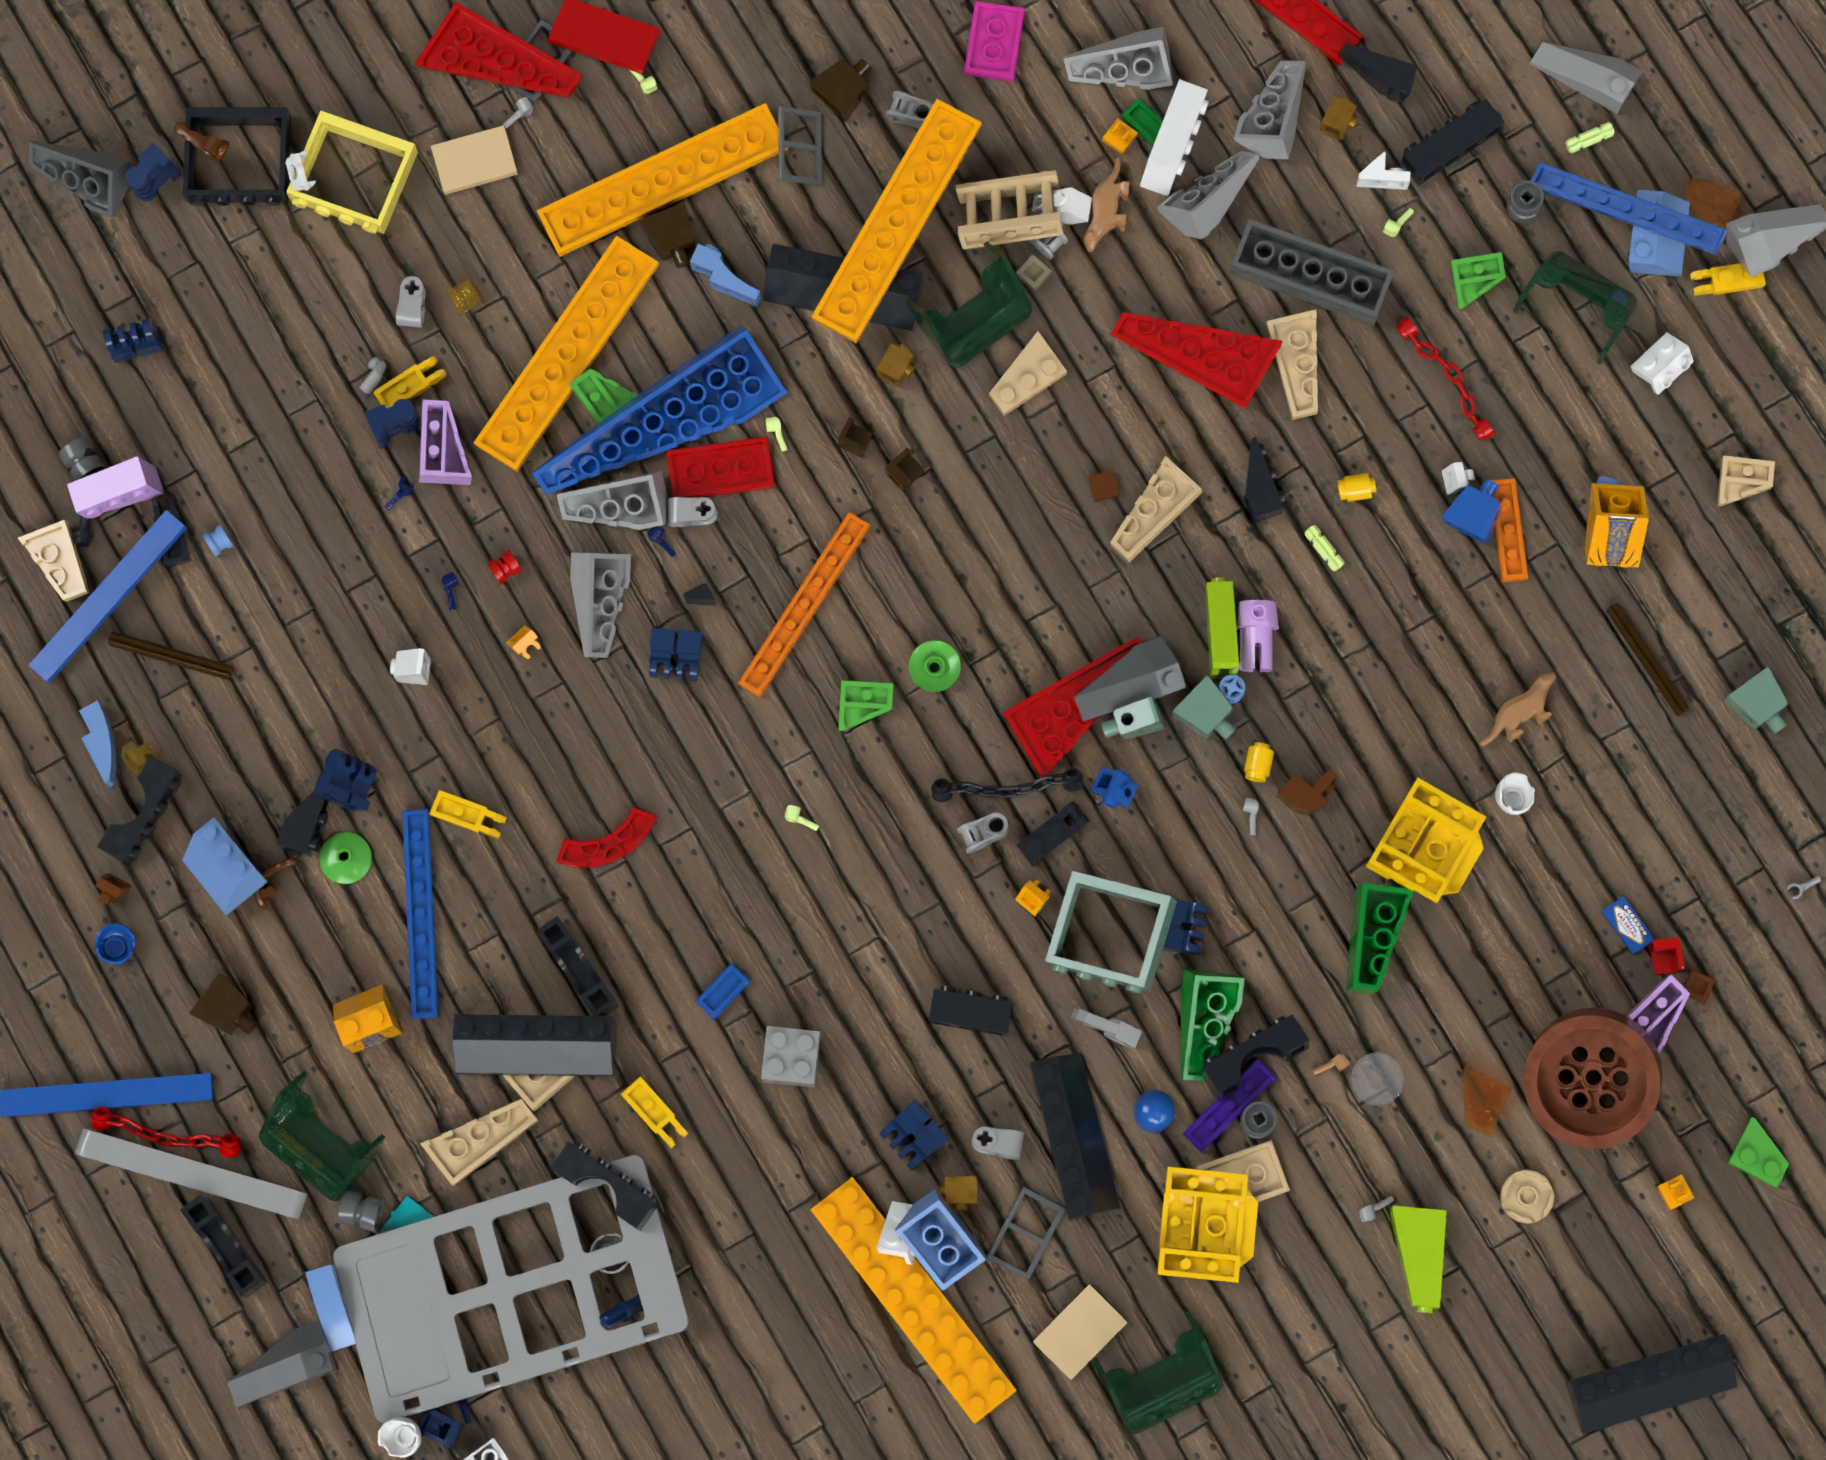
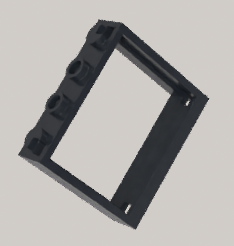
M186 107V127L198 132V126H281L279 190H195L197 148L191 142L185 140L182 195L187 203L195 206H202L205 203H215L220 206H228L230 203H240L245 206H253L256 203L278 206L281 203H288L286 192L289 187V175L285 162L290 157L291 114L287 107Z

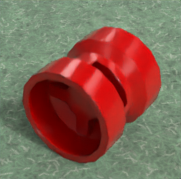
M510 550L502 553L501 558L497 560L492 559L487 563L500 585L506 582L510 575H517L522 572L521 567Z

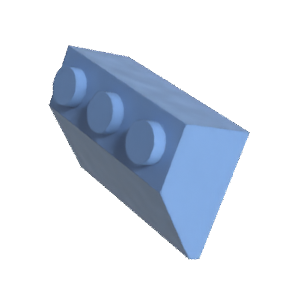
M1637 190L1638 198L1689 216L1690 202L1663 191ZM1633 225L1629 255L1630 273L1682 276L1685 244Z
M214 817L193 834L182 861L225 915H228L267 883V880Z
M936 1188L914 1203L895 1228L896 1233L942 1291L986 1260L980 1244Z

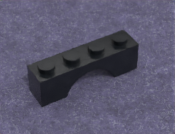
M150 756L137 777L145 793V803L141 813L134 820L126 824H110L97 847L129 866L132 861L135 862L142 852L141 845L145 838L149 839L154 832L156 819L165 813L169 804L167 800L170 795L176 793L179 789L182 775L172 767Z
M558 916L536 930L593 1016H606L619 1007Z
M1293 1014L1286 1018L1282 1016L1276 1019L1271 1024V1027L1266 1030L1259 1029L1253 1032L1245 1042L1232 1044L1227 1048L1226 1053L1219 1057L1214 1055L1208 1058L1203 1063L1201 1075L1217 1100L1220 1101L1241 1088V1070L1251 1058L1262 1054H1270L1287 1062L1308 1050L1310 1040Z
M568 1142L550 1169L575 1186L589 1179H601L608 1182L616 1195L615 1214L641 1231L659 1206L658 1203L653 1201L656 1196L644 1187L640 1191L633 1187L634 1180L623 1172L619 1176L610 1170L613 1165L603 1158L599 1157L597 1161L589 1156L591 1150L580 1142H577L576 1145Z
M201 1194L180 1209L194 1231L216 1256L224 1269L225 1275L241 1297L248 1298L268 1283L208 1196Z

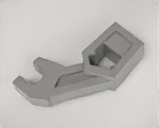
M1074 1009L1071 1015V1019L1080 1021L1085 1026L1104 1031L1103 1035L1106 1038L1125 1047L1136 1048L1142 1033L1141 1030L1123 1021L1113 1018L1107 1020L1081 1009Z

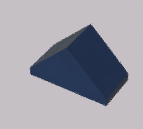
M431 1409L424 1412L418 1426L421 1434L448 1449H453L465 1424Z

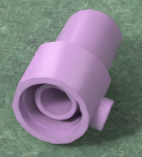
M1269 600L1238 602L1236 629L1240 630L1239 669L1244 672H1253V669H1255V647H1258L1260 673L1273 671V631L1279 629L1276 602Z

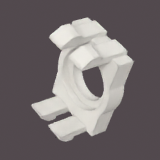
M305 151L291 154L285 162L294 191H307L316 183V181L307 182L301 162L308 155Z

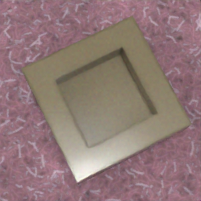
M1032 254L1016 272V277L1035 292L1052 274V270Z

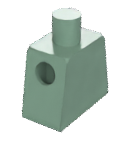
M1768 667L1729 694L1724 700L1753 729H1757L1766 722L1773 733L1776 734L1787 726L1779 712L1788 705V702Z
M1208 676L1172 712L1174 719L1206 739L1216 731L1227 740L1236 731V728L1227 720L1232 713V706Z
M1152 696L1114 710L1115 719L1101 723L1106 738L1120 734L1124 740L1165 729L1158 704ZM1129 719H1134L1132 724L1126 725Z

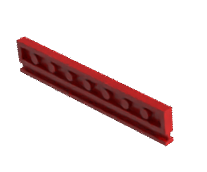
M1254 0L1338 66L1344 62L1338 56L1344 44L1357 46L1363 39V35L1317 0Z

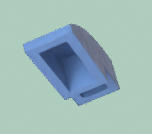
M97 700L79 710L90 731L89 734L82 737V740L103 781L109 787L115 785L117 771L115 739L107 713L103 705Z
M330 1264L305 1272L331 1352L355 1345L353 1329L335 1266Z

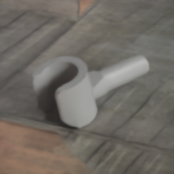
M523 97L516 102L519 110L503 123L506 129L518 118L532 114L533 106L527 97Z
M1246 798L1243 811L1250 813L1249 835H1256V818L1259 803L1255 799Z
M1816 876L1805 883L1790 884L1786 891L1796 887L1799 890V895L1791 899L1797 900L1801 897L1803 891L1821 882V878Z
M1390 1196L1378 1203L1361 1208L1359 1211L1361 1221L1364 1223L1376 1220L1375 1211L1393 1203L1394 1198Z

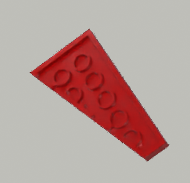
M457 2L454 3L415 62L416 67L565 98L571 97L583 79L581 73Z
M1126 312L1122 313L1111 333L1112 337L1244 409L1247 408L1283 344L1282 340L1161 320Z
M1139 636L1003 712L1006 721L1040 778L1052 771L1099 718L1095 717L1082 721L1074 696L1095 678L1100 677L1109 670L1113 663L1127 655L1135 645L1142 643Z

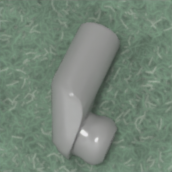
M373 357L369 361L368 367L372 371L359 387L368 395L379 384L386 370V363L378 357Z

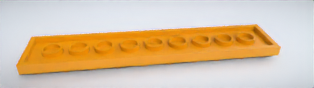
M936 99L811 316L812 320L855 343L858 342L981 128L982 122Z
M764 103L537 210V213L558 256L561 257L779 154L778 126L767 104Z
M616 236L474 441V445L518 472L573 392L568 384L585 373L658 268L659 262Z
M853 1177L810 1209L974 1424L1017 1391L918 1261L914 1258L913 1264L909 1265L906 1264L904 1257L878 1252L877 1245L886 1220Z

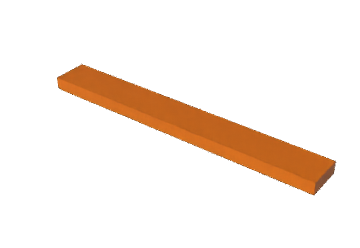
M848 512L739 680V686L761 698L871 528V524Z

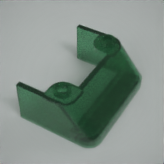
M988 241L983 245L993 263L985 268L981 274V283L985 290L955 312L944 318L943 314L938 310L931 309L925 312L910 298L906 300L921 330L943 358L956 368L967 364L1023 323L1032 312V304L1007 257Z
M1560 251L1552 252L1529 281L1520 295L1513 312L1516 314L1519 312L1536 284L1543 288L1551 289L1561 283L1604 309L1602 313L1603 322L1614 330V333L1596 361L1601 365L1637 307V300L1632 293L1569 255Z
M304 1070L278 1093L259 1132V1138L269 1151L331 1201H339L344 1196L346 1190H350L373 1162L386 1137L381 1134L370 1145L358 1140L349 1147L311 1115L314 1109L312 1098L301 1090L308 1076V1073Z
M1189 1311L1184 1314L1191 1330L1182 1333L1175 1341L1177 1353L1130 1377L1123 1368H1114L1105 1373L1098 1358L1092 1359L1100 1379L1128 1433H1141L1206 1400L1221 1390L1223 1381L1205 1337Z

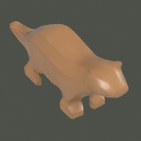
M1119 157L1115 159L1112 173L1097 186L1092 194V221L1083 237V242L1088 252H1093L1101 238L1112 229L1118 227L1121 232L1125 231L1126 214L1118 215L1117 210L1120 196L1123 201L1128 199L1129 182L1123 181L1115 184L1121 166V159Z
M1540 674L1525 693L1506 700L1499 707L1492 731L1485 739L1480 741L1479 745H1487L1503 729L1506 733V739L1512 743L1524 733L1522 729H1517L1519 725L1527 722L1532 716L1535 717L1538 725L1548 720L1552 714L1544 710L1548 690L1556 679V674Z

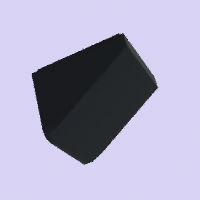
M707 583L699 585L683 594L687 604L716 605Z

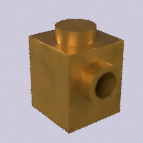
M1333 96L1319 131L1343 141L1348 128L1353 130L1358 119V115H1355L1357 105H1354L1348 98Z
M891 343L876 369L877 377L900 388L905 377L910 378L916 367L912 351L902 344L896 346Z
M977 1176L945 1177V1183H940V1195L951 1206L952 1210H967V1205H978Z

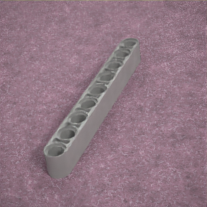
M84 1128L74 1153L88 1159L298 1220L307 1197L306 1193Z

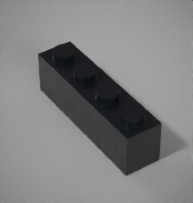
M1487 99L1480 103L1478 101L1473 102L1465 109L1466 112L1459 117L1458 115L1452 116L1445 122L1446 126L1440 130L1436 128L1425 135V140L1419 144L1414 142L1405 148L1401 163L1410 172L1418 186L1502 130L1504 121Z

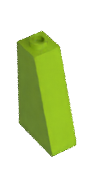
M1213 578L1211 582L1206 583L1205 587L1210 679H1223L1227 675H1237L1239 670L1233 581H1227L1226 578Z
M1393 1205L1390 1207V1216L1410 1307H1417V1312L1433 1313V1309L1440 1308L1447 1210Z

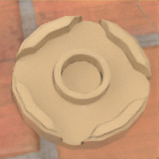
M1532 1170L1518 1171L1509 1176L1502 1185L1500 1193L1501 1205L1506 1214L1516 1222L1525 1224L1538 1222L1546 1217L1553 1207L1555 1197L1548 1179L1539 1172Z

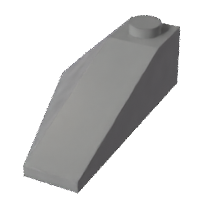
M1164 27L1138 31L1063 57L1069 81L1100 84L1101 82L1112 83L1119 87H1125V85L1139 86L1140 89L1146 90L1173 85L1170 52Z
M1542 42L1530 61V65L1618 114L1643 73L1642 70L1620 58Z
M1281 60L1266 80V87L1260 95L1254 97L1252 100L1253 105L1248 112H1244L1239 118L1234 135V140L1266 159H1289L1295 138L1306 68L1305 61Z
M1239 151L1215 166L1216 172L1205 177L1199 176L1194 180L1195 185L1185 191L1182 188L1175 191L1157 207L1158 211L1185 236L1198 239L1207 237L1211 230L1220 223L1259 160L1258 154Z
M1821 204L1743 216L1726 223L1727 245L1750 277L1775 268L1780 264V259L1788 253L1792 255L1798 250L1797 247L1806 240H1812L1826 229V211Z
M662 470L557 494L563 520L600 523L637 530L665 525L667 492Z
M571 553L570 580L584 657L608 658L616 631L614 624L616 616L623 607V603H621L624 589H628L630 583L631 555Z

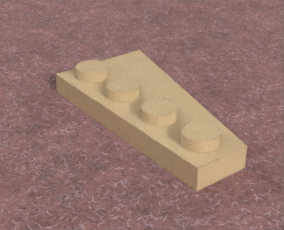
M1166 456L1162 460L1156 474H1153L1148 482L1149 485L1142 496L1140 495L1137 499L1135 507L1127 515L1110 542L1111 546L1128 562L1133 560L1202 493V488Z

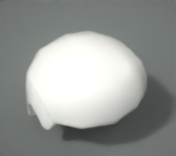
M1513 772L1505 775L1496 787V802L1507 814L1520 815L1525 813L1534 803L1535 788L1530 785L1525 774Z
M395 1417L383 1423L379 1429L378 1444L387 1450L389 1456L406 1458L414 1454L421 1445L420 1428L410 1418Z

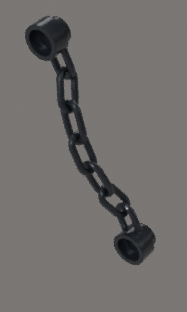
M1071 767L1066 769L1064 773L1045 775L1033 782L1016 786H981L971 782L950 783L947 779L940 778L934 781L931 791L932 798L935 801L946 802L953 797V793L963 792L973 796L1010 798L1041 791L1052 785L1063 784V788L1068 791H1077L1083 787L1084 783L1083 774L1080 770ZM1062 777L1061 781H1055L1054 779ZM1047 779V784L1038 787L1037 783ZM952 786H960V789L952 790ZM968 786L978 788L977 792L967 790ZM1027 786L1031 787V789L1023 791L1020 789ZM985 790H995V793L984 792ZM1002 790H1013V793L1003 794Z

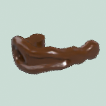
M179 122L174 126V133L176 135L182 136L184 140L191 142L193 146L202 150L211 160L220 161L230 146L227 140H220L215 135H202L194 130H189L183 122Z
M295 857L281 861L266 869L262 876L267 880L274 873L296 865L298 861ZM261 887L254 893V898L258 906L262 910H266L268 905L264 900L274 899L277 893L273 887H267L266 889Z

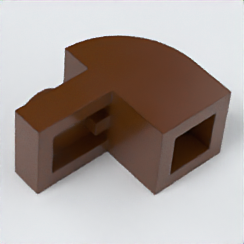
M1329 769L1311 787L1296 773L1278 792L1277 798L1296 813H1316L1326 806L1327 801L1321 795L1323 794L1327 797L1337 786L1334 783L1337 775Z

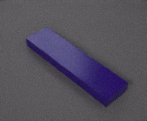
M1256 1059L1241 1074V1088L1220 1101L1216 1099L1183 1135L1202 1153L1276 1079V1076L1259 1059Z

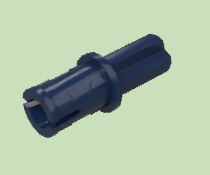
M639 1294L625 1302H617L615 1307L600 1314L601 1326L610 1328L621 1321L627 1322L631 1319V1316L644 1311Z

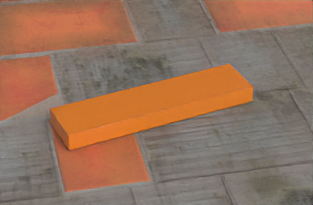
M1515 478L1492 480L1499 485L1493 498L1500 501L1502 506L1494 527L1501 583L1528 580Z

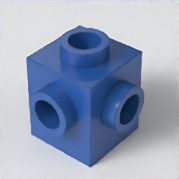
M1101 767L1091 791L1103 799L1102 803L1110 808L1116 809L1117 806L1128 808L1138 784L1130 779L1131 775L1123 770L1117 769L1115 771Z

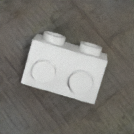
M1666 332L1631 365L1633 373L1650 383L1654 393L1659 395L1682 372L1686 371L1694 360L1689 346Z
M892 1201L877 1250L879 1253L904 1257L906 1264L912 1265L915 1255L896 1233L895 1228L913 1205Z

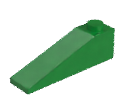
M1184 969L1181 989L1182 1080L1205 1081L1201 1075L1203 1063L1208 1058L1214 1055L1218 1057L1220 1054L1219 1048L1225 1035H1228L1234 1014L1239 1011L1242 1004L1244 977L1209 970Z

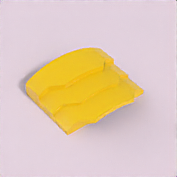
M1417 777L1366 867L1387 880L1392 879L1411 891H1416L1433 902L1438 903L1442 895L1454 894L1460 891L1484 849L1479 829L1486 816Z
M1167 1166L1159 1241L1158 1275L1239 1283L1240 1268L1254 1257L1258 1202L1247 1189L1248 1175Z

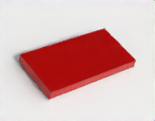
M565 0L549 34L548 42L643 74L661 31L660 28L578 0Z
M768 436L666 451L672 498H707L775 488Z

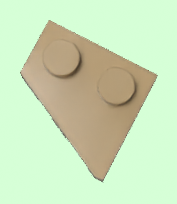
M1723 455L1721 458L1717 506H1724L1770 490L1773 487L1775 461Z

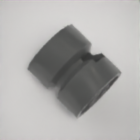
M1529 180L1521 181L1513 187L1506 204L1507 214L1513 221L1522 224L1529 223L1535 219L1544 200L1541 187Z
M85 437L68 443L58 454L67 469L71 468L70 474L75 481L106 469L99 456L93 455L95 450Z
M1260 1101L1248 1105L1240 1117V1126L1244 1134L1251 1139L1258 1140L1266 1138L1273 1131L1277 1122L1276 1112L1272 1106Z
M347 1189L339 1209L338 1222L350 1226L359 1223L360 1228L376 1232L382 1218L385 1200L384 1198L371 1195L365 1199L363 1193Z

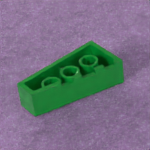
M1362 883L1356 887L1346 984L1347 992L1372 995L1379 991L1414 891L1369 883Z

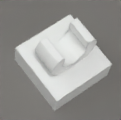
M1462 462L1452 463L1442 470L1447 495L1458 494L1468 486L1469 481L1475 480L1473 469L1464 470Z

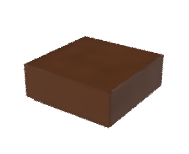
M1114 470L1088 476L1094 502L1119 497L1120 494Z
M1690 969L1683 987L1690 993L1688 998L1705 1005L1716 979Z

